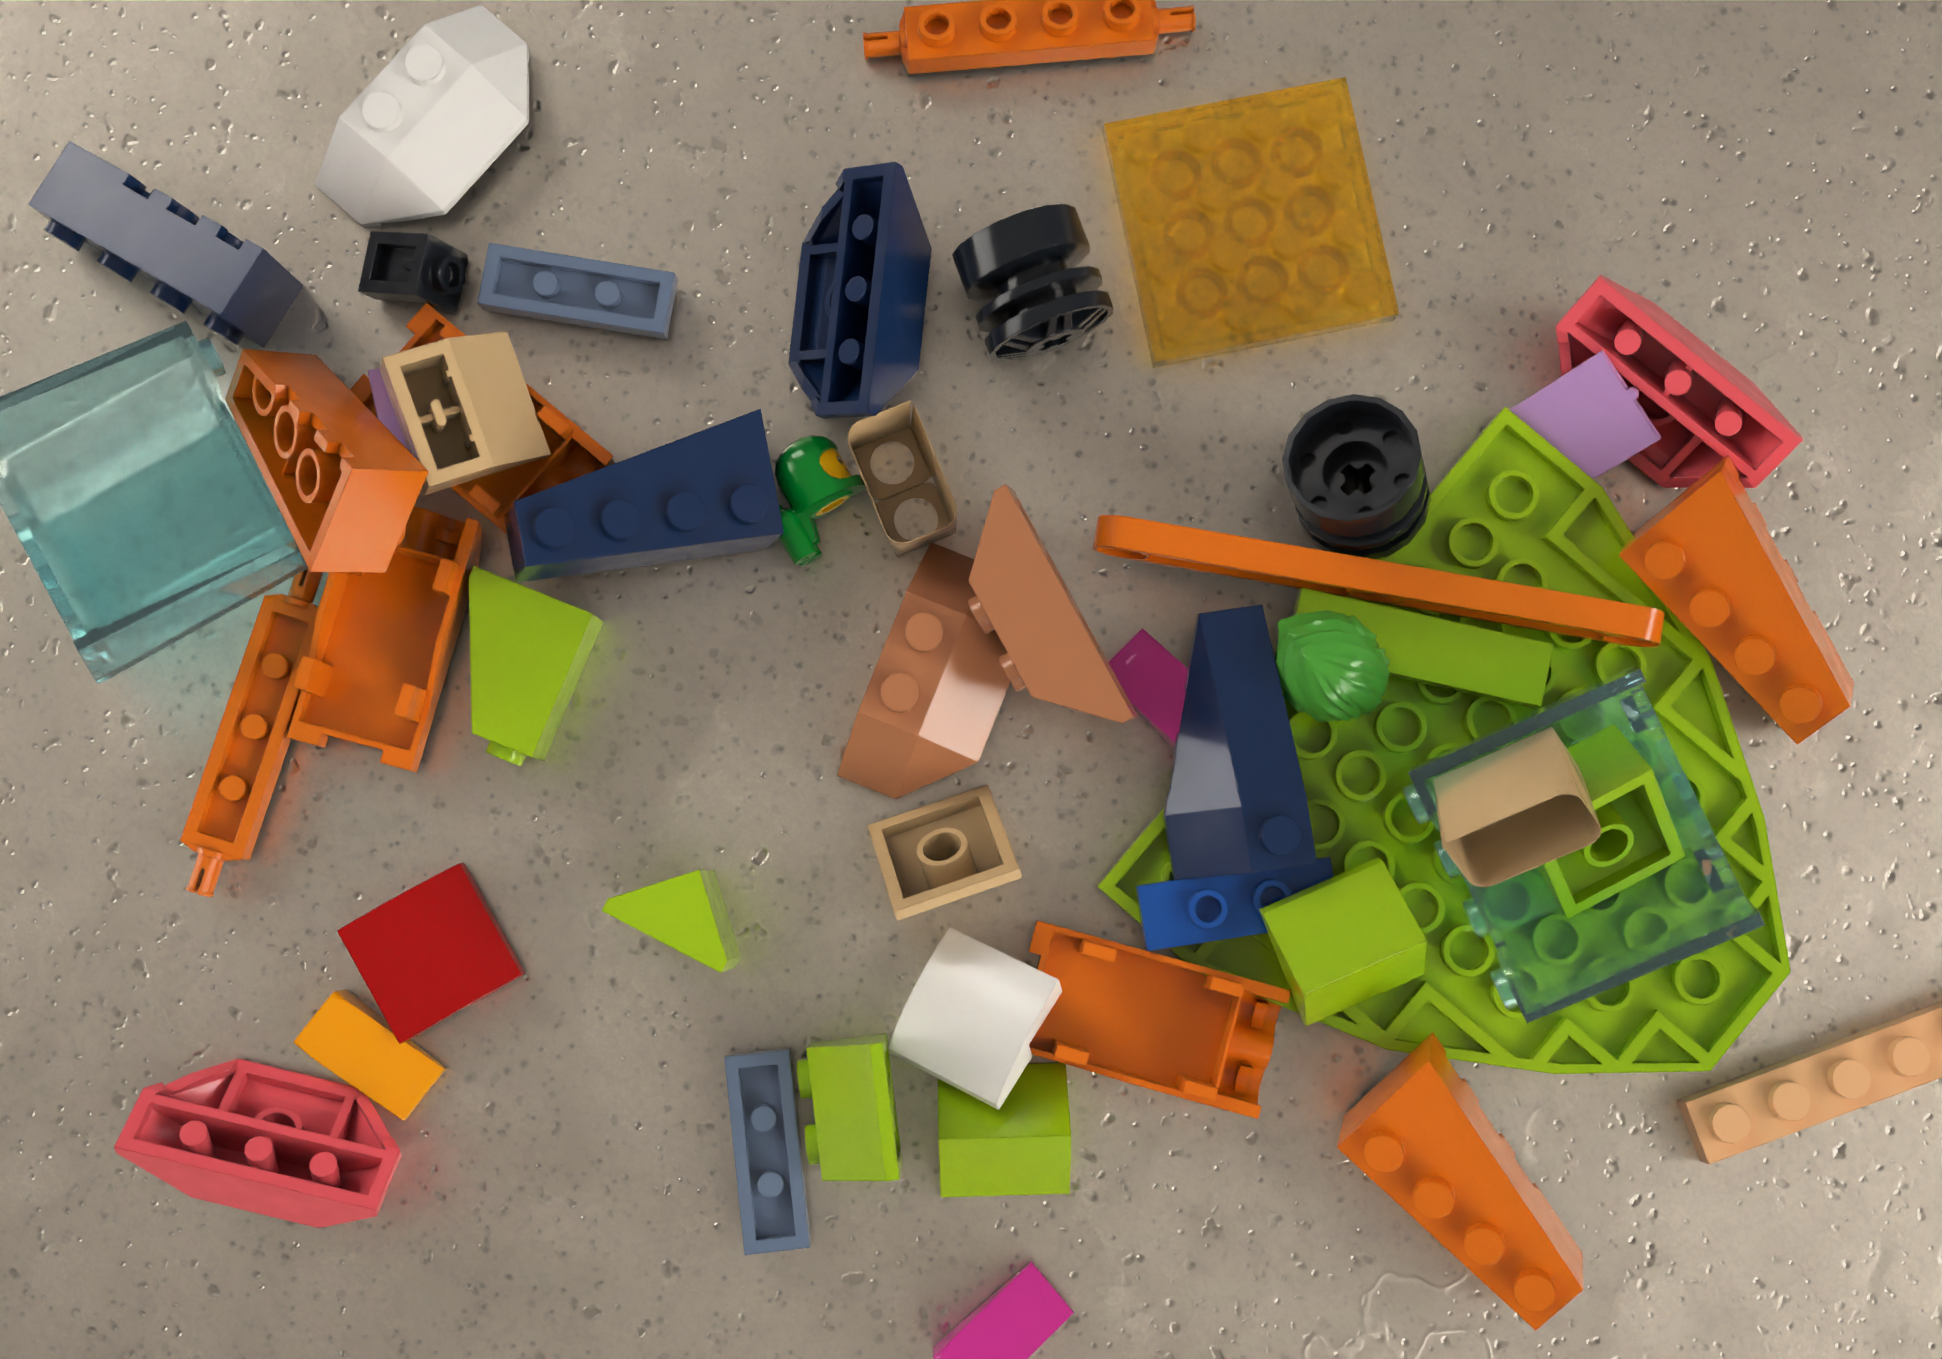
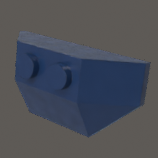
M897 162L843 169L835 183L838 189L823 205L802 242L788 365L801 389L812 402L811 407L814 413L823 419L876 416L919 370L932 248L904 168Z

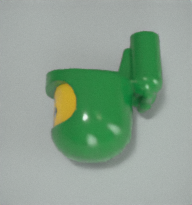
M810 435L790 443L782 450L775 465L774 475L778 486L790 506V509L783 508L782 505L779 506L784 534L778 539L793 563L800 567L811 564L823 555L818 547V544L821 543L816 519L838 508L851 497L866 489V485L860 475H851L837 451L838 447L836 444L823 436Z

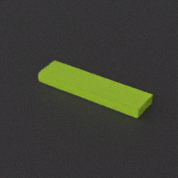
M1303 587L1298 590L1293 615L1325 610L1343 613L1348 616L1354 615L1364 626L1377 635L1376 641L1379 643V648L1386 650L1385 657L1390 660L1388 666L1390 676L1526 707H1542L1554 647L1552 643Z

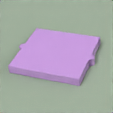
M1604 350L1510 409L1511 412L1593 480L1661 439V435L1636 400L1639 396L1638 389L1635 387L1628 388Z

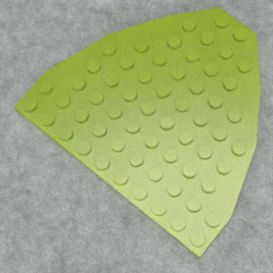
M1504 407L1431 491V501L1425 524L1413 540L1390 556L1376 560L1655 608L1665 613L1661 643L1658 647L1620 645L1361 600L1552 643L1554 647L1542 707L1539 708L1526 707L1393 676L1388 677L1389 681L1385 686L1386 693L1382 696V703L1377 705L1376 710L1372 713L1362 715L1358 720L1353 718L1350 721L1341 720L1320 723L1306 712L1301 713L1295 710L1284 698L1307 796L1316 858L1330 857L1333 876H1337L1379 857L1386 865L1427 939L1424 975L1318 1022L1386 1050L1411 1053L1433 1032L1446 1050L1447 1059L1550 1074L1711 1071L1791 973L1765 817L1712 660L1702 643L1619 556L1623 546L1633 539L1634 536L1602 486L1507 407ZM1615 724L1652 768L1686 856L1567 919L1537 867L1489 887L1472 885L1465 878L1442 847L1433 779L1549 727L1554 729L1565 747L1569 748L1604 728ZM1164 807L1096 886L1140 925L1141 919L1135 886L1174 880L1163 818ZM1268 933L1168 948L1183 961L1290 990ZM1290 994L1288 1003L1260 997L1299 1014L1292 994Z

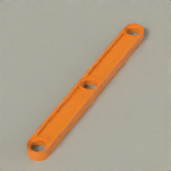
M1120 515L1098 516L1093 542L1094 551L1118 558L1297 589L1303 587L1343 597L1620 645L1658 647L1661 643L1665 613L1655 608Z

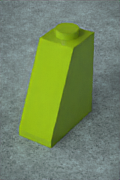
M473 566L469 575L472 733L490 740L485 751L486 753L510 763L522 766L526 755L545 761L603 621L590 612Z

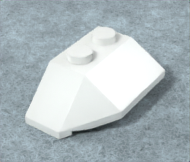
M482 5L424 24L339 116L315 186L363 228L381 226V223L404 222L447 214L529 124L528 44Z

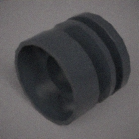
M1055 204L1022 211L976 232L962 242L953 252V260L968 299L975 301L992 300L983 306L975 316L980 331L990 333L984 341L991 360L1002 362L1051 352L1087 334L1103 324L1113 314V305L1108 292L1097 290L1102 285V276L1099 269L1091 266L1075 267L1090 253V245L1075 207L1067 204Z
M1352 394L1326 400L1303 415L1288 435L1282 462L1286 485L1292 501L1295 503V509L1301 526L1314 545L1324 551L1370 559L1386 558L1408 545L1425 524L1431 496L1418 433L1405 413L1381 398Z

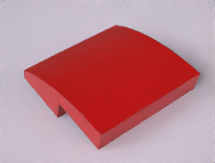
M464 862L414 886L337 930L399 1044L413 1039L463 1008L477 1003L526 974Z

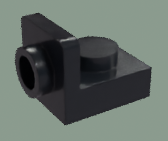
M371 231L358 292L377 300L428 303L439 311L456 313L465 282L468 256L463 251L430 234Z

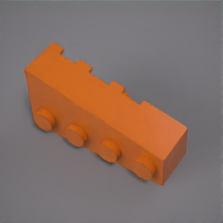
M242 349L225 401L310 572L386 573L396 547L402 543L405 537L407 521L429 471L317 355Z
M1727 455L1633 533L1634 538L1623 546L1619 556L1798 745L1851 707L1854 681L1816 612L1811 610L1797 584V577L1787 559L1784 560L1767 530L1766 521L1756 503H1752L1738 478L1740 474L1730 456Z
M1432 1032L1344 1115L1337 1148L1536 1331L1584 1290L1582 1251L1536 1183L1530 1182L1516 1161L1515 1152L1503 1134H1498L1479 1106V1099L1465 1078L1461 1079L1446 1057V1050Z

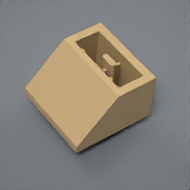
M507 331L446 338L382 357L380 373L407 448L429 471L422 486L424 495L551 455Z

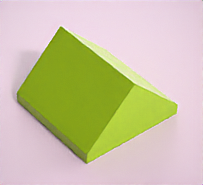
M1379 857L1259 909L1300 1018L1305 1026L1422 976L1425 973L1427 939L1386 865Z
M699 869L608 898L602 909L608 915L720 973L735 968L741 957L714 870Z
M1060 1062L1028 1063L999 1110L937 1078L941 1197L1070 1194L1071 1124L1066 1064Z

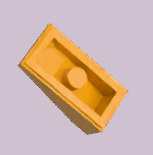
M348 989L333 992L293 1042L318 1063L403 1121L409 1117L447 1069L412 1040L399 1044L386 1019Z

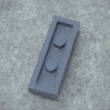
M489 243L477 303L482 310L667 340L678 279L674 272Z
M791 1048L726 1055L724 1061L744 1255L810 1248L812 1242Z

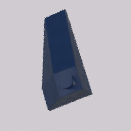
M1263 605L1199 613L1196 617L1184 688L1186 694L1180 730L1176 736L1173 753L1175 760L1170 790L1166 795L1163 813L1173 879L1246 874L1317 863L1307 796Z

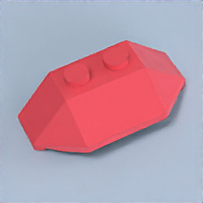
M1601 274L1556 325L1561 376L1604 350L1628 388L1635 387L1638 389L1639 396L1636 400L1661 435V439L1633 455L1628 460L1661 487L1689 488L1729 455L1740 474L1738 478L1743 487L1756 488L1803 441V437L1749 378L1657 304Z
M235 1059L190 1073L166 1085L161 1082L143 1088L114 1146L117 1154L192 1198L316 1228L376 1217L401 1158V1151L393 1137L391 1138L370 1099L355 1087L242 1059Z

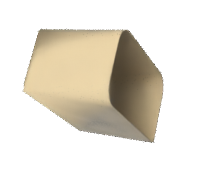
M911 400L879 412L876 416H869L857 421L848 432L849 447L882 527L897 557L955 534L957 522L956 503L914 404L910 425ZM885 442H900L907 446L913 454L914 469L911 475L899 484L883 483L874 476L871 470V456L874 450ZM932 477L935 485L926 481ZM873 497L881 501L875 503ZM911 498H921L931 503L938 515L937 528L934 532L909 541L897 532L894 525V514L902 502Z
M1552 727L1541 730L1433 779L1442 847L1472 885L1479 887L1496 885L1589 846L1601 835V827L1581 770Z

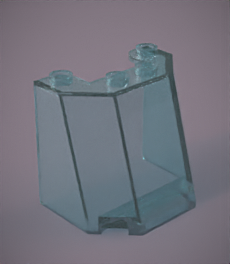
M187 321L0 397V505L72 636L78 653L97 684L112 678L308 569L235 419L233 420L222 400L216 378L226 374L224 365L211 340L206 338L197 341Z
M1634 666L1412 767L1408 774L1413 784L1403 788L1405 797L1418 823L1421 825L1431 820L1436 830L1440 831L1433 779L1549 727L1554 729L1565 747L1569 748L1604 728L1615 724L1652 768L1686 857L1569 919L1560 909L1537 867L1496 885L1479 887L1472 885L1465 878L1442 847L1441 840L1434 842L1437 853L1449 877L1453 878L1461 874L1472 898L1462 903L1478 938L1490 934L1497 948V957L1501 968L1490 972L1502 1002L1507 1010L1519 1006L1527 1023L1765 925L1759 911L1744 895L1642 686L1646 679L1641 669Z

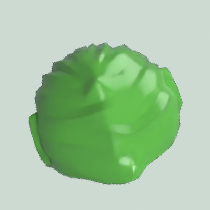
M1325 610L1296 614L1283 618L1277 623L1278 645L1275 652V662L1283 696L1295 710L1301 713L1306 712L1320 723L1341 720L1350 721L1353 718L1358 720L1362 715H1369L1376 710L1377 705L1382 703V696L1386 693L1385 686L1390 676L1388 670L1390 660L1385 657L1386 650L1379 648V643L1376 641L1377 635L1364 626L1354 615L1348 616L1343 613Z

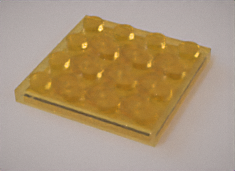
M1346 77L1104 124L1102 133L1153 368L1394 321L1399 315Z

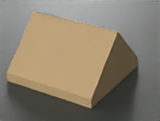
M988 784L867 825L897 921L1022 878L1020 868Z

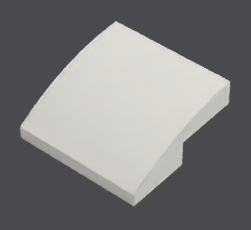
M949 927L912 990L896 1025L888 1050L890 1054L999 1110L1033 1056L1029 1044L1061 995L1060 982L1058 979Z

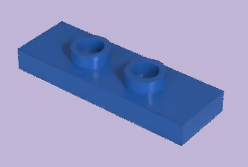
M1321 857L1316 858L1317 863L1255 873L1169 880L1136 885L1145 950L1152 951L1268 933L1259 909L1334 877L1331 858Z

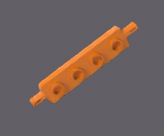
M980 0L904 7L898 31L863 32L865 60L868 58L902 56V62L909 74L1154 54L1159 34L1195 32L1194 5L1158 9L1155 0Z
M298 559V566L288 595H264L180 839L192 851L199 853L188 886L185 888V890L197 893L198 895L214 897V890L224 861L250 860L291 741L290 738H287V734L301 690L294 688L293 684L302 656L309 657L318 610V606L313 604L323 575V572H310L304 560Z

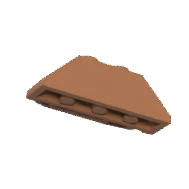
M1007 484L994 490L968 580L976 596L969 599L968 604L985 634L995 630L1003 643L1007 653L999 657V661L1009 681L1017 692L1026 687L1031 697L1119 723H1127L1138 717L1017 494Z
M932 542L930 543L905 593L857 712L837 773L838 777L898 799L979 762L1010 681L999 661V657L1007 653L1003 643L995 630L985 634L968 604V600L976 596L968 581L974 559Z

